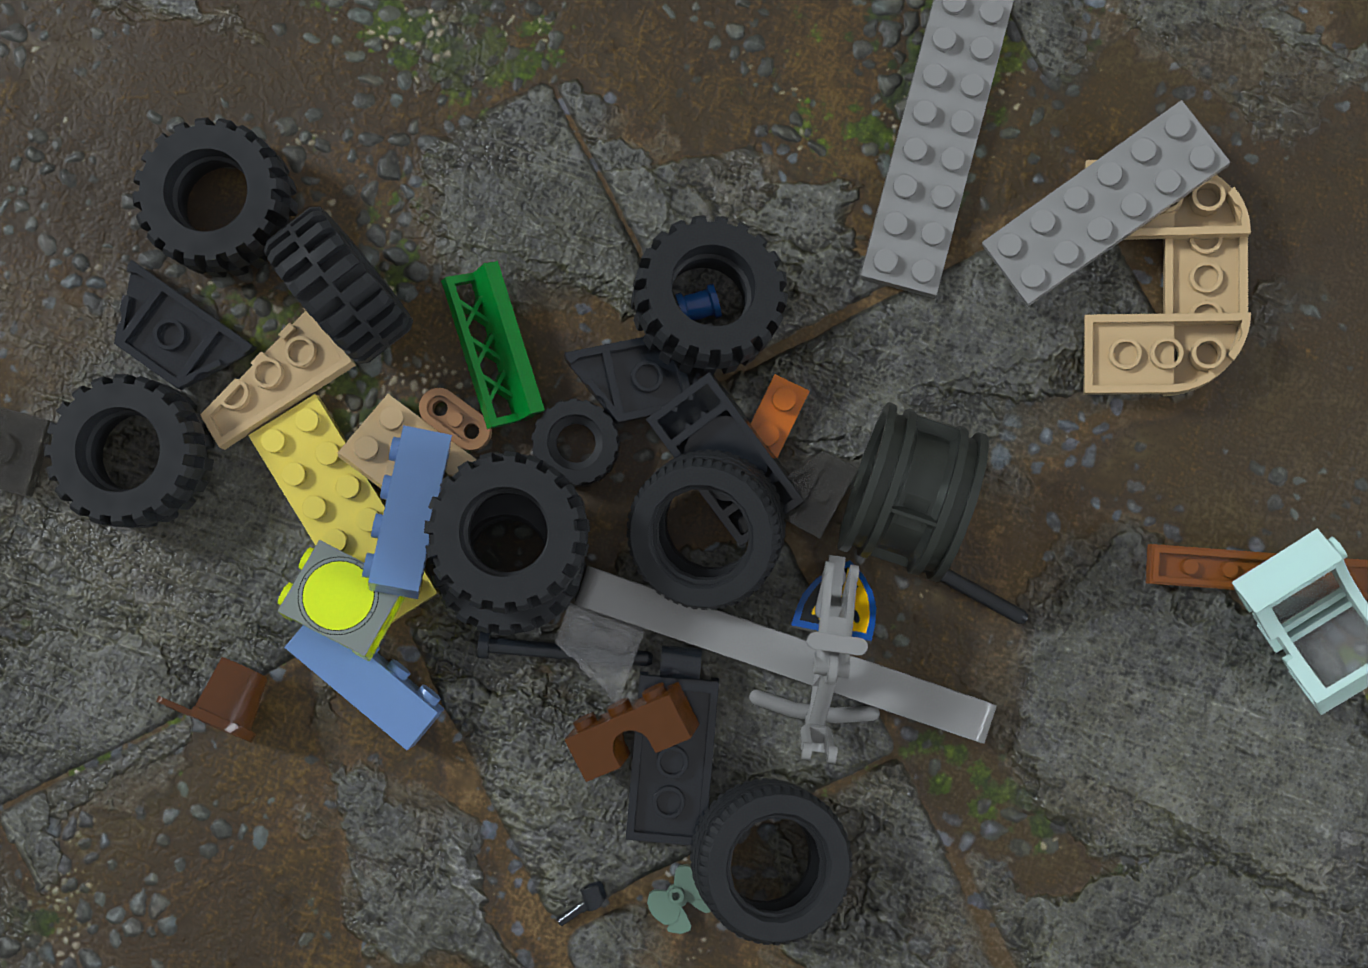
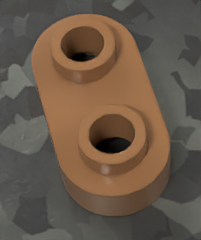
M434 388L422 396L419 403V412L422 419L438 432L452 435L451 441L467 451H478L489 443L492 429L487 430L483 415L452 392L444 388ZM445 402L448 406L446 414L437 416L435 413L436 405ZM471 425H477L479 428V434L474 439H469L466 436V430Z

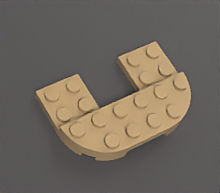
M1086 160L1085 168L1097 160ZM1218 175L1212 177L1124 239H1163V314H1097L1084 316L1083 395L1163 394V396L1184 394L1194 391L1214 380L1240 353L1246 341L1251 321V312H1248V236L1251 234V226L1247 208L1235 187L1231 188Z

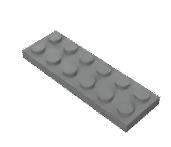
M1181 100L982 242V246L1028 307L1227 168L1230 161Z

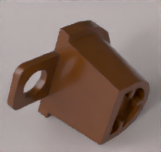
M221 657L192 710L158 696L156 702L252 743L256 733L252 732L251 728L268 678L252 669Z

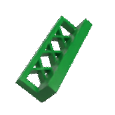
M498 261L484 263L473 273L448 276L441 280L487 430L527 421L545 411ZM472 285L476 298L472 307L459 299L456 286ZM472 319L485 327L487 338L483 344L470 334L468 327ZM484 356L497 365L499 373L495 381L482 372L480 363ZM496 393L508 400L511 415L496 417L492 404Z

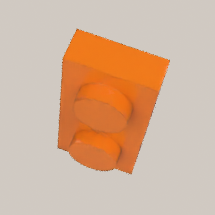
M774 374L752 419L751 426L770 451L778 458L810 391Z

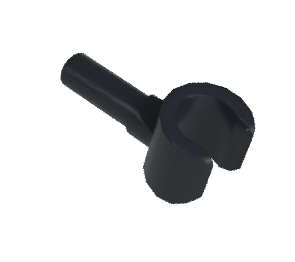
M601 881L590 883L580 889L584 901L579 902L557 917V922L560 926H564L587 910L593 911L600 908L606 899V892Z

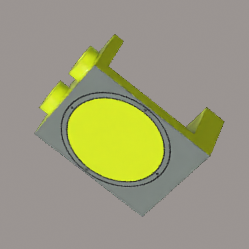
M319 540L315 548L309 547L302 556L299 563L301 572L294 584L289 582L282 590L278 598V604L281 605L278 612L289 621L294 620L351 649L355 655L370 662L406 597L370 591L368 586L369 578L362 577L364 562Z

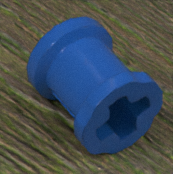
M713 283L708 284L703 291L684 296L681 292L675 294L678 307L694 321L709 316H714L716 319L722 317Z

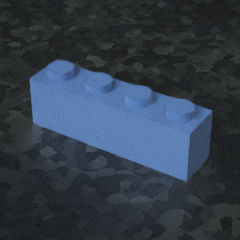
M403 425L401 438L393 437L389 460L395 461L392 476L384 475L380 492V499L386 500L383 515L376 513L371 532V538L378 539L374 554H366L362 577L369 578L368 586L370 591L413 599L419 598L427 560L425 546L430 545L429 534L424 533L425 520L430 521L432 509H429L428 506L432 497H438L442 490L440 484L445 476L452 435Z
M303 625L284 647L406 750L416 745L445 710L438 704L441 698L432 689L424 684L419 688L408 678L411 673L407 668L394 659L388 662L378 653L380 650L379 646L369 662L355 655L351 649Z

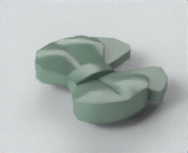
M689 864L679 865L676 868L674 884H671L667 890L654 889L649 892L647 904L650 912L659 922L668 925V932L682 934L690 931L691 923L682 908L687 902L704 913H710V909L700 897L699 891L694 884L693 872Z

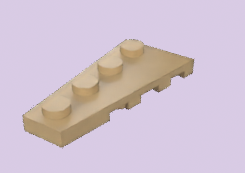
M306 310L293 324L288 323L278 334L280 338L265 353L261 351L251 362L252 366L240 379L235 378L200 414L218 447L226 450L356 366L354 360L348 357L333 342Z

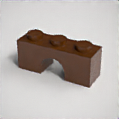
M663 682L655 684L643 691V697L630 702L628 697L611 704L607 708V713L596 717L595 713L592 712L573 722L574 729L564 740L586 782L619 769L631 754L624 740V731L633 730L642 733L649 740L655 753L692 738L700 724L679 682L665 687Z

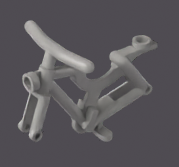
M829 555V559L825 562L824 571L822 572V583L815 607V614L820 618L819 630L809 634L807 637L808 646L816 650L813 658L814 680L810 704L793 702L758 689L750 693L749 699L754 705L791 718L805 720V725L800 730L801 759L810 760L812 751L825 753L827 763L836 764L838 747L835 746L832 730L826 726L825 722L850 723L874 721L879 718L880 711L877 707L871 705L830 707L838 677H849L850 655L865 654L868 644L862 638L852 637L859 566L850 565L846 579V572L844 570L846 557ZM845 583V587L842 594V586Z

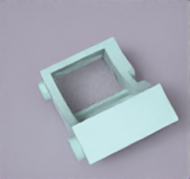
M1317 528L1234 580L1232 584L1248 612H1254L1252 615L1257 622V627L1274 652L1277 653L1283 649L1286 653L1282 660L1288 668V672L1317 711L1323 715L1368 687V603L1346 567L1344 559L1348 555L1344 548L1334 537L1326 539Z

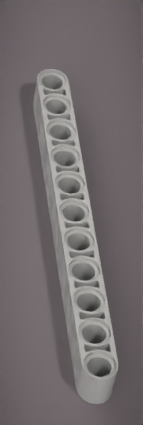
M587 566L575 600L576 605L813 686V658L816 650L808 646L807 640L717 609L701 610V608L692 609L689 606L686 608L680 603L677 605L672 600L668 601L665 599L663 594L659 595L656 593L657 590L654 588L652 589L649 586ZM850 655L849 677H838L834 693L980 743H985L997 705L852 655Z

